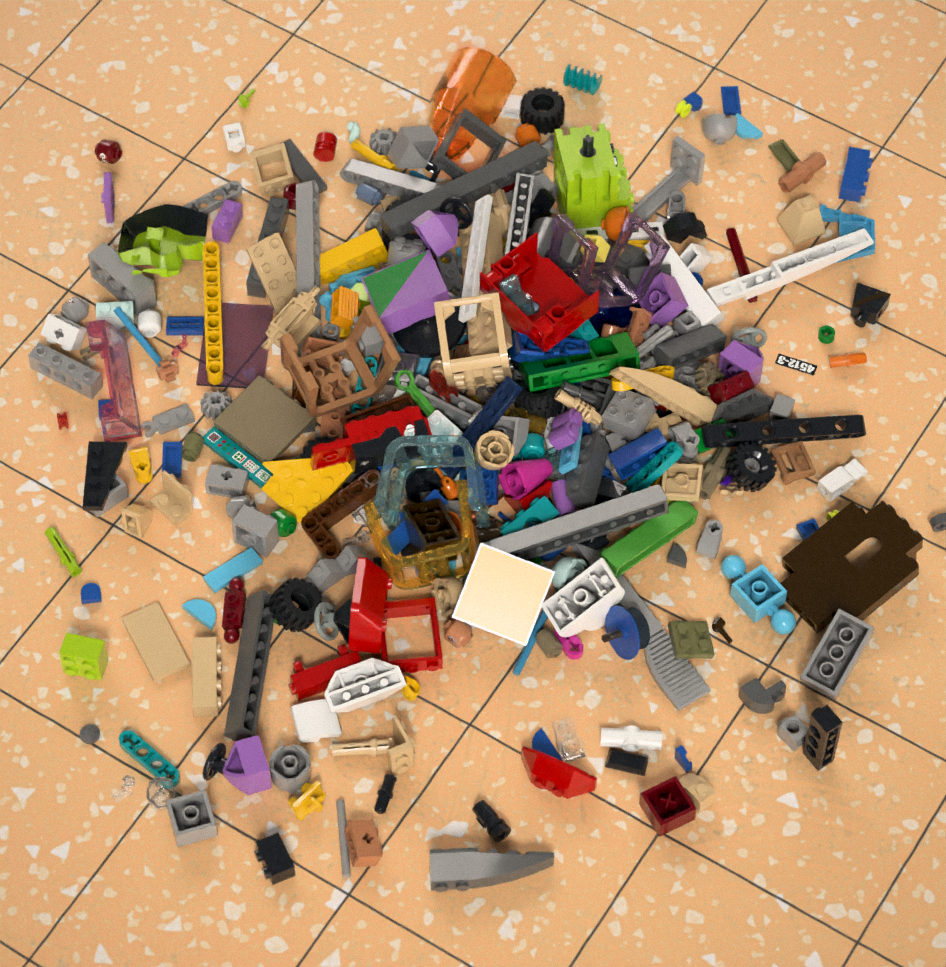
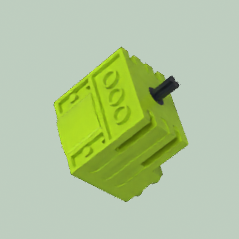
M605 123L597 124L596 132H592L590 125L580 128L569 127V135H563L562 128L554 129L556 203L563 221L575 229L601 227L602 219H605L607 212L614 207H629L630 216H633V206L630 204H634V195L630 193V180H626L627 169L623 167V155L619 154V150L614 148L613 143L609 142L611 141L610 131H606Z

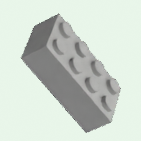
M103 242L88 254L91 277L119 301H133L137 316L142 311L153 309L157 306L155 284L152 279L146 278L142 273L137 275L130 274L133 270L140 271V269L122 262L114 247L108 246Z
M838 609L800 676L801 682L836 701L874 634V627Z

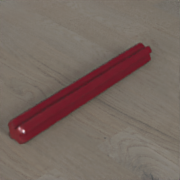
M734 227L728 228L726 235L740 277L748 275L750 271L737 231ZM758 296L747 300L749 303L756 302Z

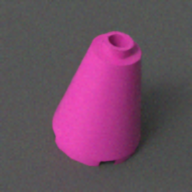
M546 458L509 462L502 468V474L499 475L501 487L507 495L513 496L512 499L519 500L551 476L553 466Z

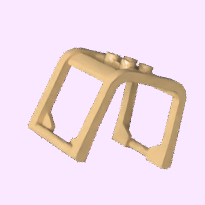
M499 292L434 302L443 369L450 390L454 392L464 388L472 390L476 389L477 386L484 385L485 387H492L497 383H502L507 376L513 379V371L510 367L511 359L509 360ZM481 303L482 308L494 313L499 352L451 360L453 348L449 351L445 320L455 312L454 307Z

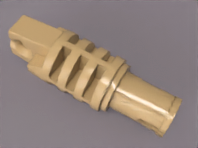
M559 389L555 394L554 399L564 404L568 410L575 408L580 412L584 422L592 423L595 426L602 422L601 415L595 411L596 409L579 397H572L563 389Z

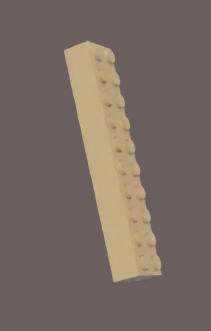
M490 213L482 269L484 275L491 271V264L496 263L504 256L500 218L493 213ZM472 224L466 229L459 230L463 280ZM478 303L476 316L467 321L470 357L499 352L494 313L482 308L481 303ZM502 312L505 339L508 350L510 347L513 346L511 327L507 323L504 313Z

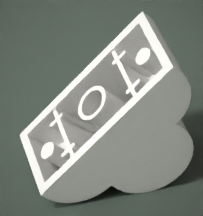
M600 558L542 604V608L559 636L570 637L584 629L593 631L604 627L609 609L617 606L616 604L621 601L625 591L605 559Z

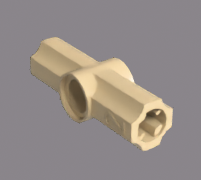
M499 188L497 192L489 195L493 197L492 213L500 218L502 237L506 239L511 204L507 202L504 189Z

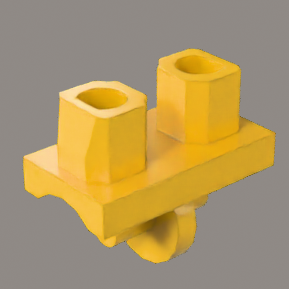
M317 781L313 784L306 782L301 788L303 795L300 798L292 796L288 800L290 809L294 811L297 819L300 821L314 810L318 813L323 810V806L320 803L326 795L321 789V784Z

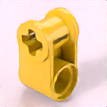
M147 446L128 450L137 482L141 484L149 483L153 478Z

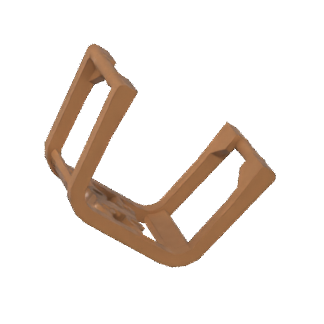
M372 304L363 307L350 336L345 341L299 358L297 355L298 347L292 335L288 333L280 337L281 363L284 369L288 370L306 403V410L311 417L329 414L378 394L384 388L401 360L394 343ZM374 325L385 343L382 348L385 364L376 380L356 345L367 326L371 328ZM345 351L366 388L354 394L349 388V379L344 376L341 370V364L333 358V356ZM324 359L327 360L329 364V374L327 376H324L325 371L319 368L316 362ZM309 365L313 373L311 371L306 372L304 366ZM335 383H337V390L344 393L346 397L338 400L335 399L332 393ZM320 387V396L327 399L329 403L316 407L318 388Z

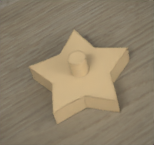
M727 485L721 489L720 494L733 498L735 495H743V490L739 489L737 485Z

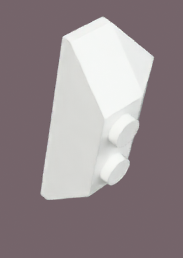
M370 658L335 671L324 696L331 713L350 712L388 698L405 687L406 682L399 666Z

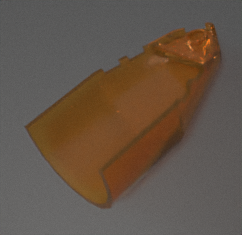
M463 47L454 52L431 95L428 126L432 128L440 140L432 157L435 156L456 114L466 108L488 126L490 124L493 125L497 121L517 82L511 68L501 58L489 51L476 47ZM460 125L446 151L448 158L454 161L461 158L474 144V140L477 137Z

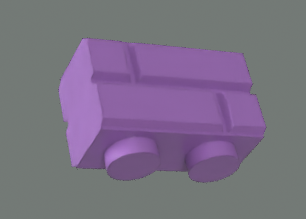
M225 199L211 226L212 238L214 240L230 243L243 217L242 204Z

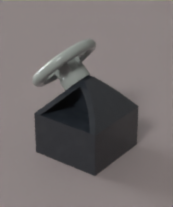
M352 598L337 611L328 602L318 604L314 612V623L321 638L326 641H332L340 631L345 642L349 645ZM321 611H322V615H323L322 624L320 623V613H321ZM329 627L333 629L331 635L325 633V630Z

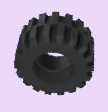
M542 87L541 89L534 88V91L529 90L528 94L523 96L520 113L522 124L534 125L539 134L543 133L544 135H547L549 132L551 134L554 133V129H560V126L563 125L565 101L562 95H559V92L553 91L551 88L545 89V87Z
M524 380L518 382L523 388L515 398L516 412L520 417L533 421L547 420L555 417L563 409V404L554 399L560 386L530 392Z
M288 579L270 597L269 605L271 607L269 611L273 613V620L276 619L279 626L282 625L285 630L290 629V632L306 630L314 623L316 607L323 602L321 601V594L317 592L318 589L314 588L311 582L307 583L306 579ZM292 600L299 605L301 610L294 606Z

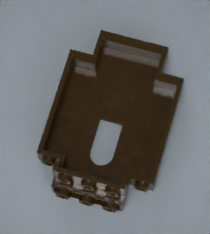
M881 501L867 514H865L862 507L856 506L851 502L782 558V567L790 574L789 577L780 583L787 590L786 602L817 634L832 622L838 609L863 621L919 575V564L916 558L917 552L923 548V537L917 530L914 531L909 526L905 518H900L890 504L887 505L884 501ZM877 538L881 542L882 548L859 568L856 569L845 558L847 554L866 539Z

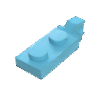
M371 266L341 275L336 282L329 284V291H333L337 285L351 289L356 282L363 283L361 278L376 272L375 267Z

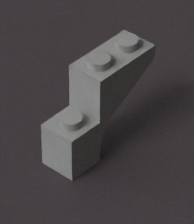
M347 545L336 559L321 558L304 579H306L307 583L311 582L312 586L318 589V594H322L342 578L356 574L358 556L372 559L362 546Z

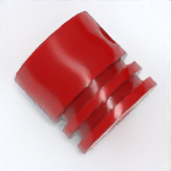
M329 132L319 133L316 137L313 156L321 162L332 161L336 151L337 137Z

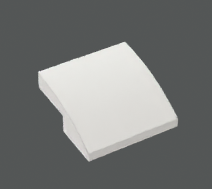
M326 699L308 701L291 706L290 710L299 743L318 742L320 738L339 737L342 732L337 714L331 713Z

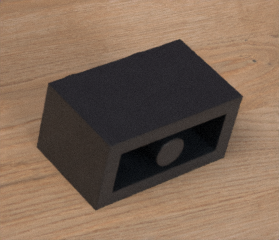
M279 833L255 842V857L258 862H262L264 866L262 868L266 880L270 879L272 885L296 876L295 866Z

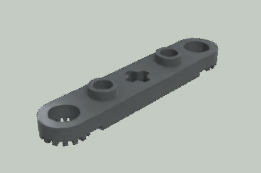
M446 251L436 258V265L448 292L451 293L452 289H455L458 292L455 296L461 298L463 283L456 259L451 252ZM447 257L450 263H443L441 259ZM466 327L465 332H464V333H466V334L468 333V328H467V327Z

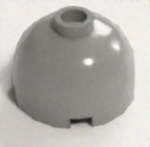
M725 114L705 116V120L702 119L704 136L716 145L725 144L737 132V118L733 115L727 118Z

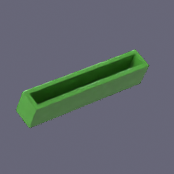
M673 501L668 506L669 513L644 521L640 527L632 529L627 536L617 539L611 547L604 548L600 552L599 557L605 559L616 578H618L694 525L698 511L687 501Z

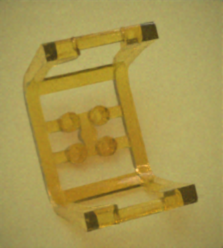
M466 480L456 481L463 530L461 541L451 546L400 557L393 553L382 528L374 502L364 504L369 534L386 571L389 573L390 578H393L392 584L402 590L419 589L431 586L436 578L452 576L460 579L470 572L471 564L474 560L471 502ZM461 553L463 566L450 570L448 557ZM416 565L419 578L405 580L402 567Z

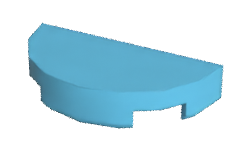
M737 113L735 115L737 118L736 135L742 139L754 138V140L763 137V132L740 114Z
M194 599L182 605V609L210 630L214 628L216 612L209 602Z

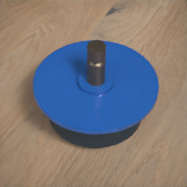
M613 606L609 609L605 618L606 634L602 635V641L604 643L609 641L619 657L625 660L635 658L639 650L645 649L649 644L650 631L646 618L635 607L625 609L621 606Z

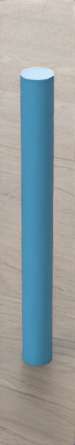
M117 307L114 313L159 367V361H162L161 357L122 309Z
M542 610L531 632L528 643L514 667L513 674L520 675L536 642L535 636L542 630L548 616L544 610Z

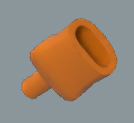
M439 467L435 468L434 470L440 475L444 488L441 487L442 494L447 500L457 498L459 496V488L456 483L448 476H444Z

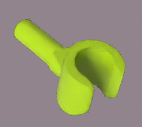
M252 88L247 94L239 95L238 104L242 108L248 107L250 104L249 97L256 90Z

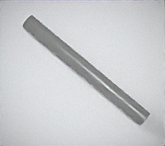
M337 800L342 876L348 878L351 876L349 850L344 833L346 828L344 800Z

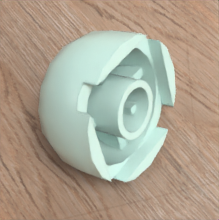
M571 556L561 558L551 569L555 571L552 578V585L555 589L559 591L584 572V566L587 567L586 562Z

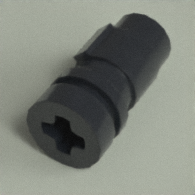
M485 800L479 801L472 810L477 816L476 820L483 828H487L488 834L491 835L495 842L504 840L510 834L511 828L502 818L498 817V814Z

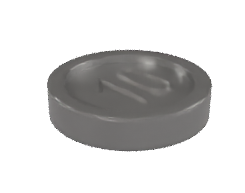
M85 725L80 730V738L86 744H93L99 740L100 730L95 725Z

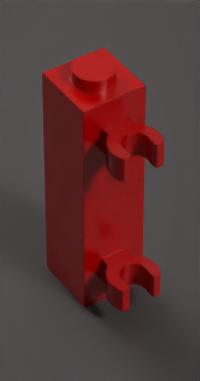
M345 644L337 646L338 658L304 670L301 661L294 662L293 670L295 674L290 675L291 683L288 684L291 694L296 695L298 701L326 691L335 671L362 662L358 652L348 653Z

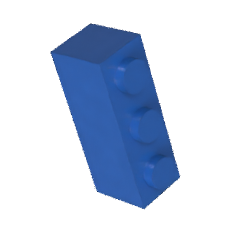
M849 147L839 199L860 203L861 196H865L867 185H864V182H868L870 174L867 168L871 169L873 158H869L871 150Z
M656 428L610 453L608 457L623 481L636 474L668 443L659 428Z

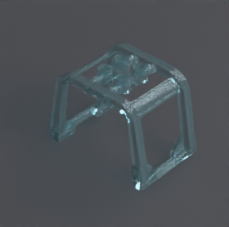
M454 434L403 436L396 438L389 444L386 449L374 505L389 530H394L398 526L401 500L406 476L409 471L416 468L466 467L468 504L471 511H476V521L480 528L490 526L483 471L479 463L474 459L472 446L466 438ZM449 445L461 446L465 457H453V447ZM418 446V453L421 454V458L410 459L404 447ZM395 458L399 469L390 503L388 489Z

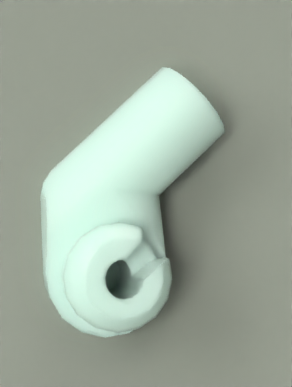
M350 121L347 125L348 131H351L348 142L352 143L353 141L355 142V139L359 138L360 126L358 122Z

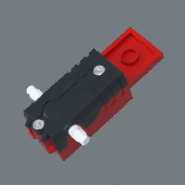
M407 406L399 411H388L383 415H371L363 420L349 421L344 425L343 438H338L326 444L319 443L312 447L310 461L312 471L350 462L353 473L356 474L360 473V471H368L371 468L376 469L378 466L383 467L399 462L407 463L411 459L426 456L427 450L433 447L428 419L422 416L419 406Z

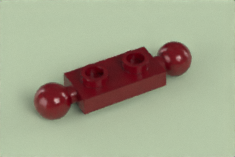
M234 577L230 580L229 589L232 592H225L222 628L226 630L223 635L224 640L229 644H234L238 641L239 633L236 629H242L244 621L246 593L242 591L244 589V582L239 577Z

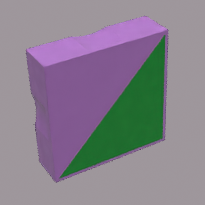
M429 249L361 278L370 302L381 319L388 335L404 329L417 321L436 315L434 302L451 300Z

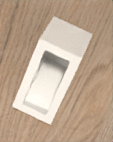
M691 243L680 255L681 260L691 273H700L713 259L704 246Z

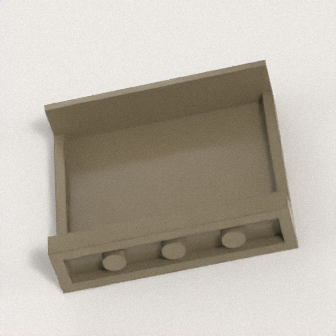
M260 375L213 421L215 428L261 464L263 462L276 461L310 425L317 426L315 417L309 416L307 410L302 407L298 400H292L283 389H277L269 379H264Z

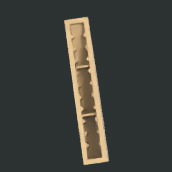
M620 366L610 371V375L699 428L711 424L717 404L712 402L709 397L697 393L694 388L687 387L659 374L640 369Z

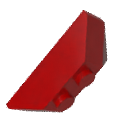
M523 746L521 759L529 780L535 787L546 789L557 797L567 799L595 791L597 787L596 777L590 776L587 772L538 750Z

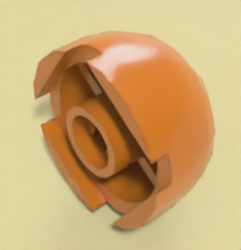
M614 207L607 212L605 219H602L601 228L605 230L606 236L610 240L620 243L629 241L631 226L628 220L630 219L629 207Z

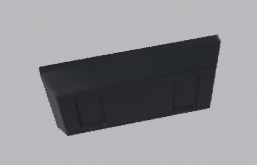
M609 749L605 767L645 776L649 758Z

